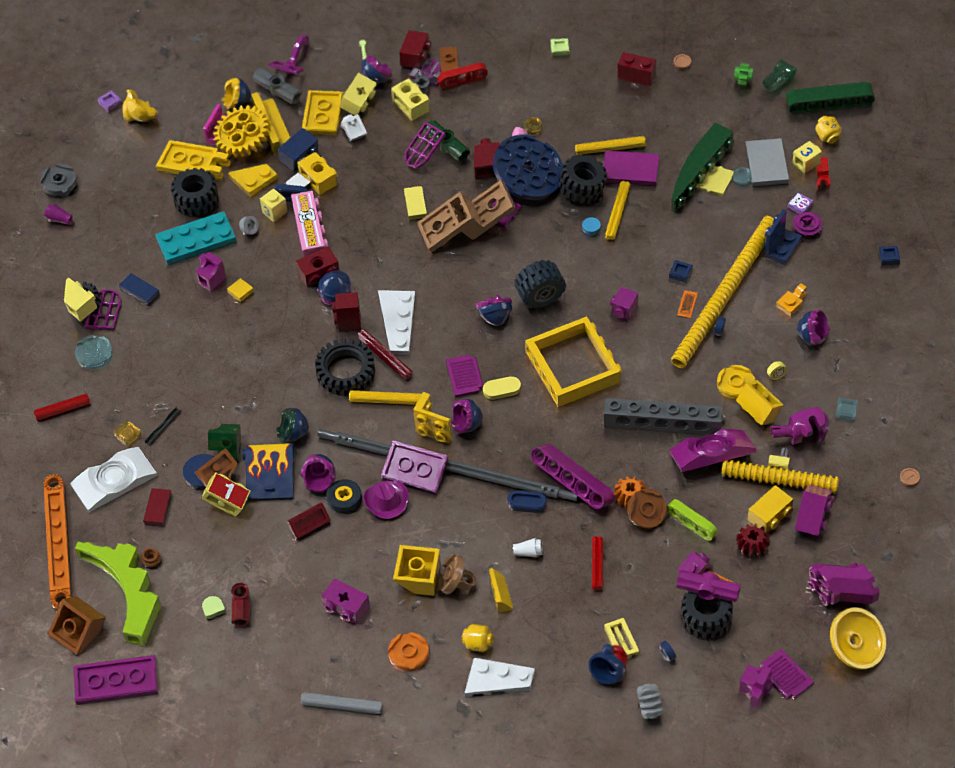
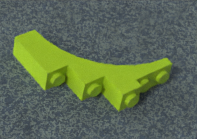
M77 542L75 550L78 559L93 563L104 569L115 578L125 593L127 600V617L123 628L125 642L145 647L161 604L158 595L146 592L150 579L147 571L142 568H136L139 560L137 547L131 544L124 545L118 543L114 550L108 546L101 547L89 542Z

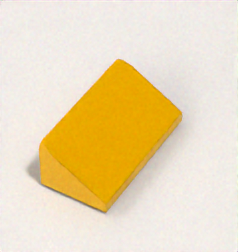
M490 568L489 579L498 612L513 610L504 575Z

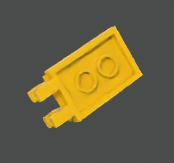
M169 140L156 164L157 171L179 174L181 171L185 172L188 168L190 170L193 168L199 170L203 168L205 171L211 172L215 180L222 181L224 173H221L222 167L229 168L231 160H228L229 154L219 152L218 148Z

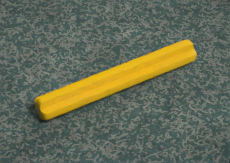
M644 136L576 144L575 152L578 155L645 147L646 140Z
M628 181L620 182L605 233L607 240H614L630 189Z
M351 390L349 401L416 405L422 394Z

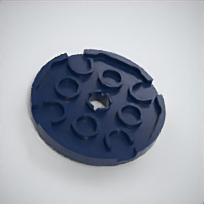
M514 135L505 139L497 148L493 157V170L498 181H503L511 194L527 200H541L551 196L559 187V177L563 163L556 150L547 142L544 144L531 135ZM524 165L531 166L532 171L528 170L526 167L524 168Z

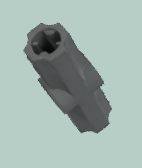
M260 67L255 70L253 81L270 90L273 97H281L291 104H297L300 101L302 91L287 83L282 75L272 74Z

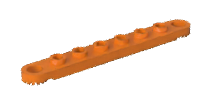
M53 474L49 475V477L47 476L43 484L50 600L53 608L58 610L60 603H56V600L59 597H71L64 482L60 475ZM51 482H59L57 487H49Z

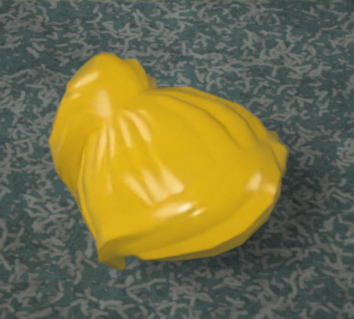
M133 90L126 91L128 95L122 109L126 121L146 122L156 118L158 112L155 108L150 107L149 101L144 102L138 99L137 94Z

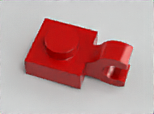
M820 157V165H816V174L820 176L817 179L816 185L818 190L821 184H826L827 189H830L831 180L829 179L828 157Z

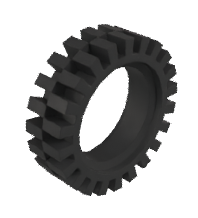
M341 338L342 343H338L337 339L333 340V346L330 342L327 343V349L322 347L320 349L321 353H318L317 359H315L318 382H320L322 388L325 387L326 391L330 392L332 389V393L337 395L338 391H340L341 396H345V391H348V393L354 389L361 391L360 386L366 389L367 383L371 384L372 378L375 376L372 351L368 349L366 344L362 345L359 340L354 344V339L351 338L349 343H346V338ZM343 355L354 356L363 364L359 373L345 379L331 375L328 371V366L335 358Z

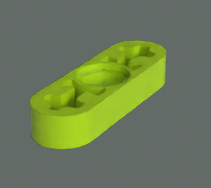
M673 499L667 505V511L673 518L705 540L711 541L717 535L718 530L710 521L679 500Z

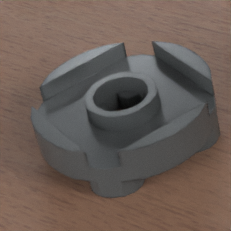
M56 164L51 169L48 167L42 172L40 177L43 191L53 196L66 197L77 184L73 168L66 164Z

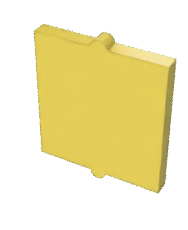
M714 166L711 172L705 174L703 182L701 184L698 183L696 188L705 190L707 193L711 192L723 196L735 171L724 169L722 166Z

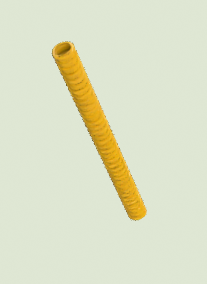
M765 216L762 219L760 225L752 234L744 249L723 278V281L696 319V322H694L688 334L682 340V343L671 357V362L676 367L685 368L692 355L700 346L706 334L730 300V297L736 291L738 285L764 248L766 242L765 232L768 227L773 225L774 218Z

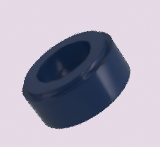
M718 317L714 335H722L726 318Z
M666 640L659 644V649L667 661L671 662L677 658L673 648Z

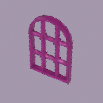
M425 122L408 146L404 157L405 162L412 168H420L425 165L446 136V133ZM426 126H429L430 128L426 134L421 136ZM435 129L436 133L432 139H427L426 137L430 131ZM438 133H442L438 141L434 143L433 141ZM418 138H421L422 140L417 147L412 148ZM428 142L423 152H419L418 149L422 143ZM433 145L434 147L428 156L424 155L428 148ZM410 150H412L413 153L411 154V156H410L409 159H408V154H409ZM416 153L420 155L414 165L409 164ZM424 157L425 160L422 163L418 164L421 158Z
M115 290L99 291L101 306L98 308L97 314L87 316L85 328L114 330L121 307V297ZM105 293H112L110 302H104ZM115 295L118 296L119 302L113 301ZM102 305L109 306L107 314L100 313ZM112 305H118L115 315L110 313ZM90 316L95 318L94 325H88ZM99 317L105 318L104 326L97 325ZM109 318H114L112 326H107Z

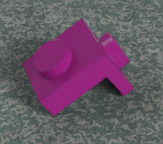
M692 551L677 570L679 572L683 570L701 575L706 568L711 570L713 566L709 563L710 558L704 553L700 552L698 554Z

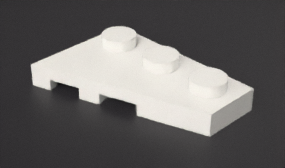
M474 658L465 690V697H472V694L481 693L491 695V692L500 691L505 693L529 691L535 670L529 667Z

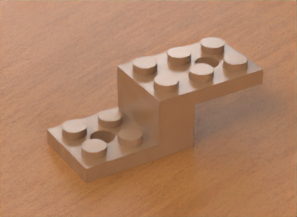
M500 180L473 200H470L461 192L457 193L417 222L428 249L433 252L460 232L474 240L515 211L516 207L505 183ZM497 201L496 206L492 208V204ZM442 224L441 228L437 230V226Z

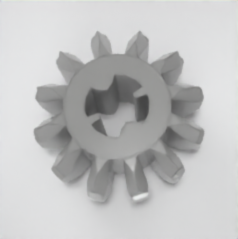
M644 684L638 687L637 694L642 716L645 719H654L662 716L663 708L658 686L656 684Z

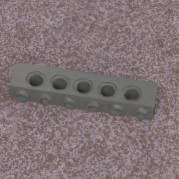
M605 399L604 427L713 435L721 429L722 406Z

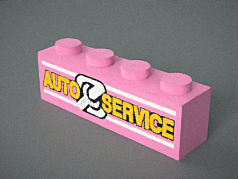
M313 191L292 194L293 210L303 257L328 247L327 239L322 237L325 236L324 225L319 223L322 222L321 211H317L319 202L318 198H314Z

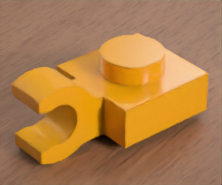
M801 283L793 294L788 291L776 302V307L791 317L803 305V300L801 299L807 295L805 292L807 287Z

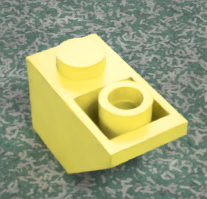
M68 278L66 279L64 302L69 313L79 321H82L97 308L96 298L89 290L85 291L78 281L74 282Z

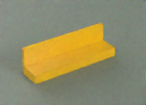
M258 92L251 94L253 107L255 106L257 110L261 109L270 122L271 130L268 131L270 136H267L274 155L278 154V148L290 139L289 133L273 98L262 101Z

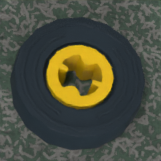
M342 479L331 484L327 490L326 497L328 505L332 510L339 513H348L357 509L360 505L362 494L356 482Z

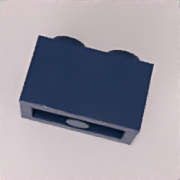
M301 128L278 148V160L291 170H296L299 161L314 152H318V139L304 128Z

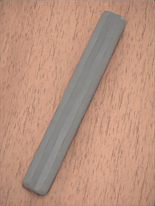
M305 692L301 695L302 705L376 714L382 712L383 705L380 701Z

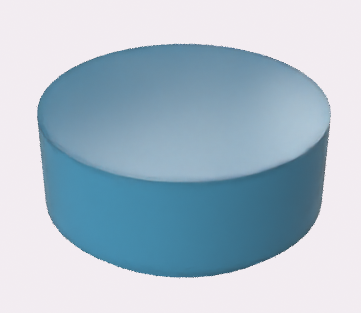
M587 218L582 223V230L586 235H596L601 230V223L596 218Z

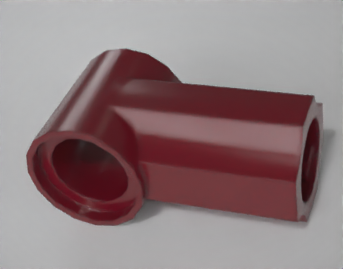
M236 583L231 588L232 624L245 626L250 624L251 598L249 588L244 583ZM239 594H245V595L242 596V597H238V596H237V595H239Z

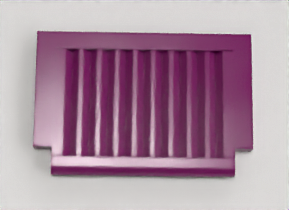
M465 355L446 359L455 397L479 393V389H483L476 357Z
M781 648L760 664L762 667L772 668L770 682L786 699L791 696L795 699L814 684V681Z

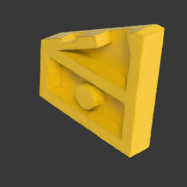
M267 164L228 173L229 179L249 197L278 179V174Z

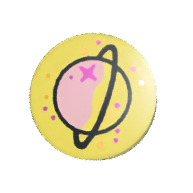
M781 361L772 363L767 369V374L772 380L781 379L787 373V367Z

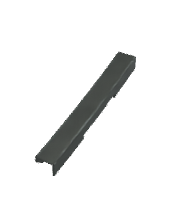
M177 406L146 438L145 444L150 446L181 412V410L177 409Z

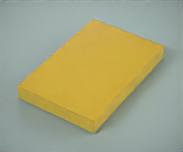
M308 90L302 128L313 135H337L342 109L339 107V104L344 96L343 92Z

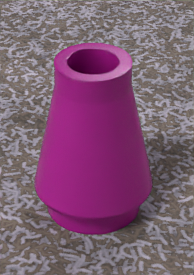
M49 204L44 213V217L48 221L65 223L67 225L71 223L73 218L72 214H69L56 204Z

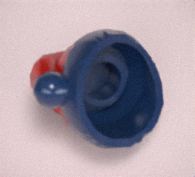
M606 644L601 652H597L589 659V672L594 679L603 684L620 682L626 675L627 653L619 645L611 646Z

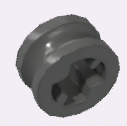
M422 76L414 80V83L418 85L423 94L430 90L428 78Z

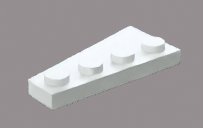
M378 290L389 350L394 355H409L415 291Z

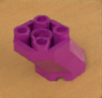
M854 562L849 566L816 563L809 568L810 580H808V585L812 591L818 593L822 603L826 606L829 604L834 605L839 601L873 604L879 600L880 590L878 586L874 588L872 584L875 582L874 576L863 564L858 565V563Z

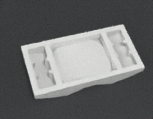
M134 447L117 452L110 460L99 466L89 467L70 484L90 513L158 475L140 448Z

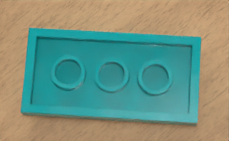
M224 211L155 234L167 265L237 242Z

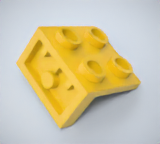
M423 392L413 409L415 432L422 436L435 438L439 442L450 444L452 441L451 420L432 413L433 404L431 403L430 394Z

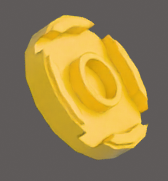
M731 365L729 368L722 369L718 374L717 387L723 396L737 399L745 384L755 381V376H753L749 368L742 365Z

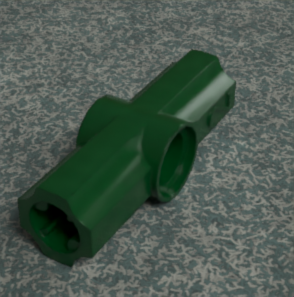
M435 120L427 122L446 133V136L439 144L440 150L444 153H449L458 162H464L470 155V149L454 137L452 130L443 128ZM426 126V128L424 129L425 134L430 128L429 126ZM432 129L428 134V136L431 139L436 133V130ZM438 133L434 139L435 142L438 141L442 133Z

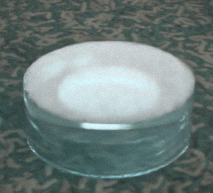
M737 168L733 172V181L737 185L749 184L751 181L750 170L747 168Z

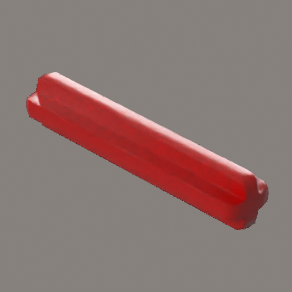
M85 393L35 409L34 415L36 420H41L90 404V399Z
M594 536L592 538V589L595 591L603 589V538L601 536Z

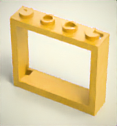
M587 316L525 340V351L558 407L620 383L621 367L618 363L614 362L611 350L606 349L603 337L597 334L595 324L591 323ZM586 332L609 371L562 389L539 350Z

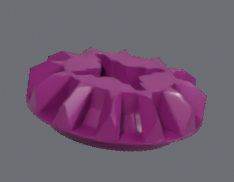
M811 212L800 213L793 220L794 230L799 235L803 234L805 237L807 235L813 237L816 233L819 234L823 225L821 218Z

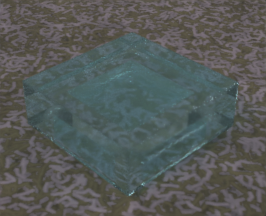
M838 398L835 417L855 420L858 400Z

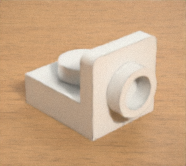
M348 115L343 118L340 126L341 129L345 130L350 142L367 135L359 115Z

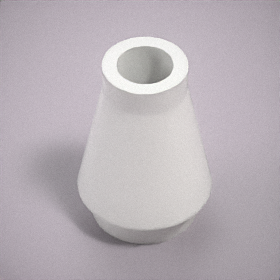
M533 538L513 544L514 556L538 558L540 555H543L542 540Z

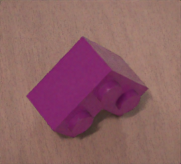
M808 485L803 491L795 530L817 536L821 530L825 531L827 519H824L826 511L829 512L833 506L834 497L831 496L833 490Z

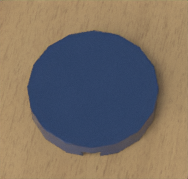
M198 454L191 457L185 463L183 476L187 485L194 489H206L194 472L214 456Z

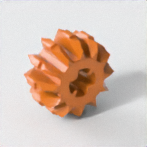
M627 476L626 480L620 479L618 484H615V500H618L619 506L624 505L625 509H627L630 497L636 491L647 489V487L644 485L643 480L637 481L636 476L633 479Z

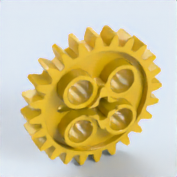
M249 105L245 109L240 106L239 110L233 108L232 113L227 111L228 116L222 115L223 121H217L219 126L214 127L216 131L213 133L214 141L219 150L221 149L223 153L227 152L229 156L233 153L234 157H237L239 153L243 157L245 152L251 155L252 149L257 151V146L263 147L261 142H267L265 136H270L268 131L271 130L266 114L261 109L257 110L255 106L251 109Z

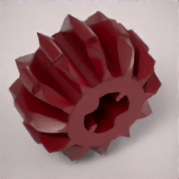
M756 523L753 527L747 524L746 529L740 528L739 533L736 535L737 548L741 550L742 555L748 553L751 558L755 554L759 558L760 554H765L770 546L769 532H765L764 526L758 528Z

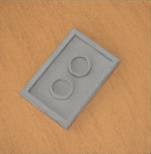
M781 138L745 141L752 186L789 183Z

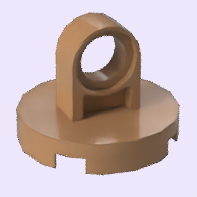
M451 554L443 564V567H445L444 573H439L437 587L438 590L445 594H450L456 587L468 591L476 584L477 578L471 571L464 569V558L462 556ZM463 577L467 578V579L469 580L470 584L467 583V582L463 579Z

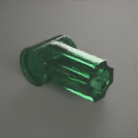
M779 60L773 71L763 80L762 85L767 91L774 92L785 81L790 82L795 77L797 69L787 62Z

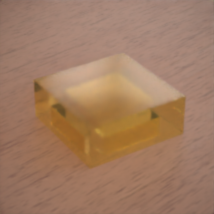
M126 420L113 431L114 437L126 446H129L141 435V431Z

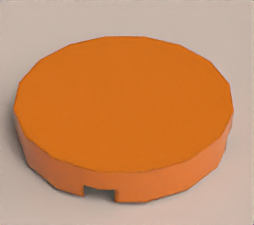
M407 632L408 634L404 635L399 634L391 640L388 646V656L391 664L403 671H413L421 668L429 657V647L426 640L421 635L413 632Z

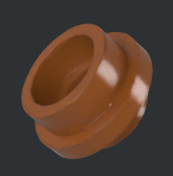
M147 548L141 554V562L146 567H154L161 560L159 551L154 548Z

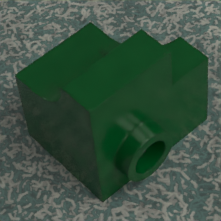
M221 424L217 429H209L208 450L218 451L219 454L226 448L231 456L238 460L241 444L240 424Z

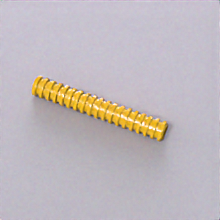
M728 460L723 461L721 474L723 477L728 475L729 478L732 476L736 479L741 477L742 480L747 478L748 481L753 479V481L759 480L761 483L765 481V483L784 484V486L790 485V487L796 486V488L802 487V489L807 488L810 484L833 490V494H836L838 490V476L832 478L831 475L826 477L825 474L820 476V474L814 475L812 472L807 474V472L801 473V471L795 472V470L789 471V469L783 470V468L777 469V467L771 468V466L764 467V465L758 466V464L754 466L752 463L748 465L746 462L741 464L740 461L735 463L734 460H731V462H728Z

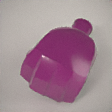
M819 407L800 410L789 417L788 425L771 426L772 438L789 437L791 444L795 445L801 443L803 435L805 437L811 436L813 433L812 428H817L821 442L825 440L829 430L828 416Z

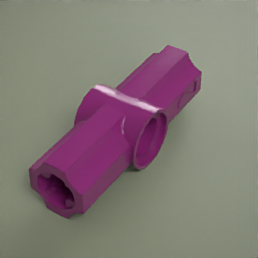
M681 570L678 575L676 588L695 592L699 597L706 600H712L716 597L737 602L741 584L721 580L716 574L709 572L700 575Z

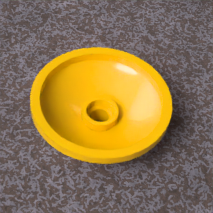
M849 608L839 613L833 620L830 630L831 644L842 662L855 669H868L880 662L886 650V635L881 623L872 613L862 608Z

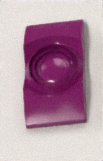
M720 429L715 434L702 438L689 437L670 449V455L681 472L757 452L756 447L746 433L738 429Z

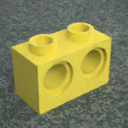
M410 79L391 88L392 100L412 121L429 112L430 100L428 96L423 94L418 85L413 84Z

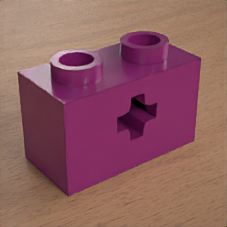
M335 578L321 596L323 607L328 612H335L341 615L344 620L352 621L356 624L370 606L369 595Z

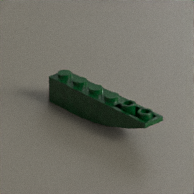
M715 122L695 145L676 181L671 200L672 212L683 206L685 199L693 194L696 185L703 182L705 174L711 172L717 161L722 160L725 152L732 148L734 144L732 130Z

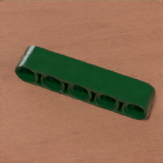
M859 82L794 89L786 93V100L791 113H805L868 106L874 103L875 96L871 83Z

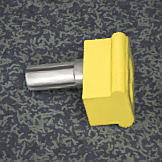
M782 448L780 456L770 455L768 466H771V468L777 467V469L783 468V470L788 469L790 459L787 458L788 449L786 448L785 455V448Z

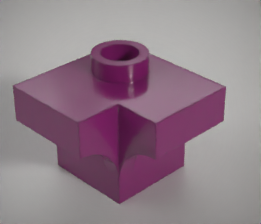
M208 252L207 254L203 253L199 257L200 267L195 273L197 282L212 291L226 278L223 260Z
M747 665L739 682V691L749 696L750 706L758 709L764 695L770 693L773 685L770 682L772 668L767 666L756 668Z

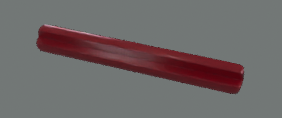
M363 329L358 333V338L405 380L413 376L412 370L367 330Z

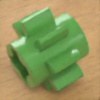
M741 63L740 67L735 68L734 80H738V84L747 85V81L752 82L754 69L749 68L750 64Z

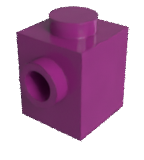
M621 287L617 295H614L610 301L612 315L630 320L638 306V292Z

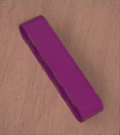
M545 444L532 450L531 458L536 465L593 508L600 509L614 502L615 495L609 487L553 445Z

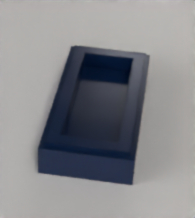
M132 273L119 284L121 290L146 305H149L160 294L159 289Z

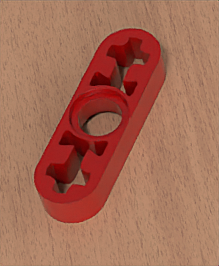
M475 63L444 71L438 75L437 80L441 88L447 89L482 80L488 75V70L484 63Z

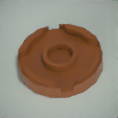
M642 489L636 491L630 497L627 504V513L629 519L640 528H653L664 521L667 514V504L659 492L653 489Z

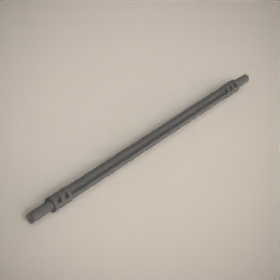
M319 429L317 433L318 437L334 440L338 444L388 455L391 447L388 444L342 432L334 433ZM448 460L445 470L531 492L542 493L549 497H561L573 501L578 500V496L575 493L546 483Z

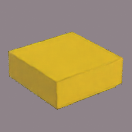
M241 278L227 288V292L239 302L254 292L253 287Z

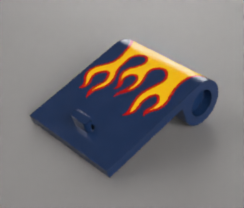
M294 444L246 445V449L242 450L243 461H246V489L250 490L247 500L293 498Z

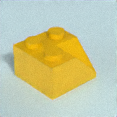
M400 545L393 581L414 594L435 596L441 565L440 549Z

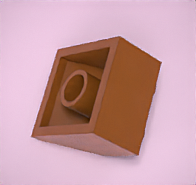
M77 596L62 599L47 634L78 655L99 635L106 617Z

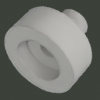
M246 216L240 220L239 227L243 234L250 235L257 232L259 224L255 217Z

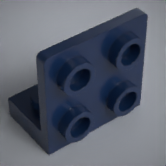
M784 209L779 215L775 216L773 225L767 228L765 232L766 242L764 244L765 258L782 265H786L802 240V235L785 229L787 211Z

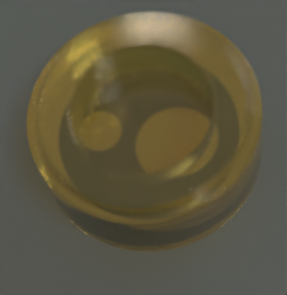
M536 117L528 118L524 122V129L528 134H538L542 130V122Z

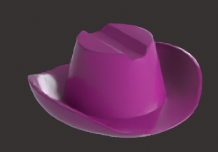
M383 481L369 487L364 492L363 500L367 509L374 515L390 519L404 511L408 503L409 494L407 487L402 482Z

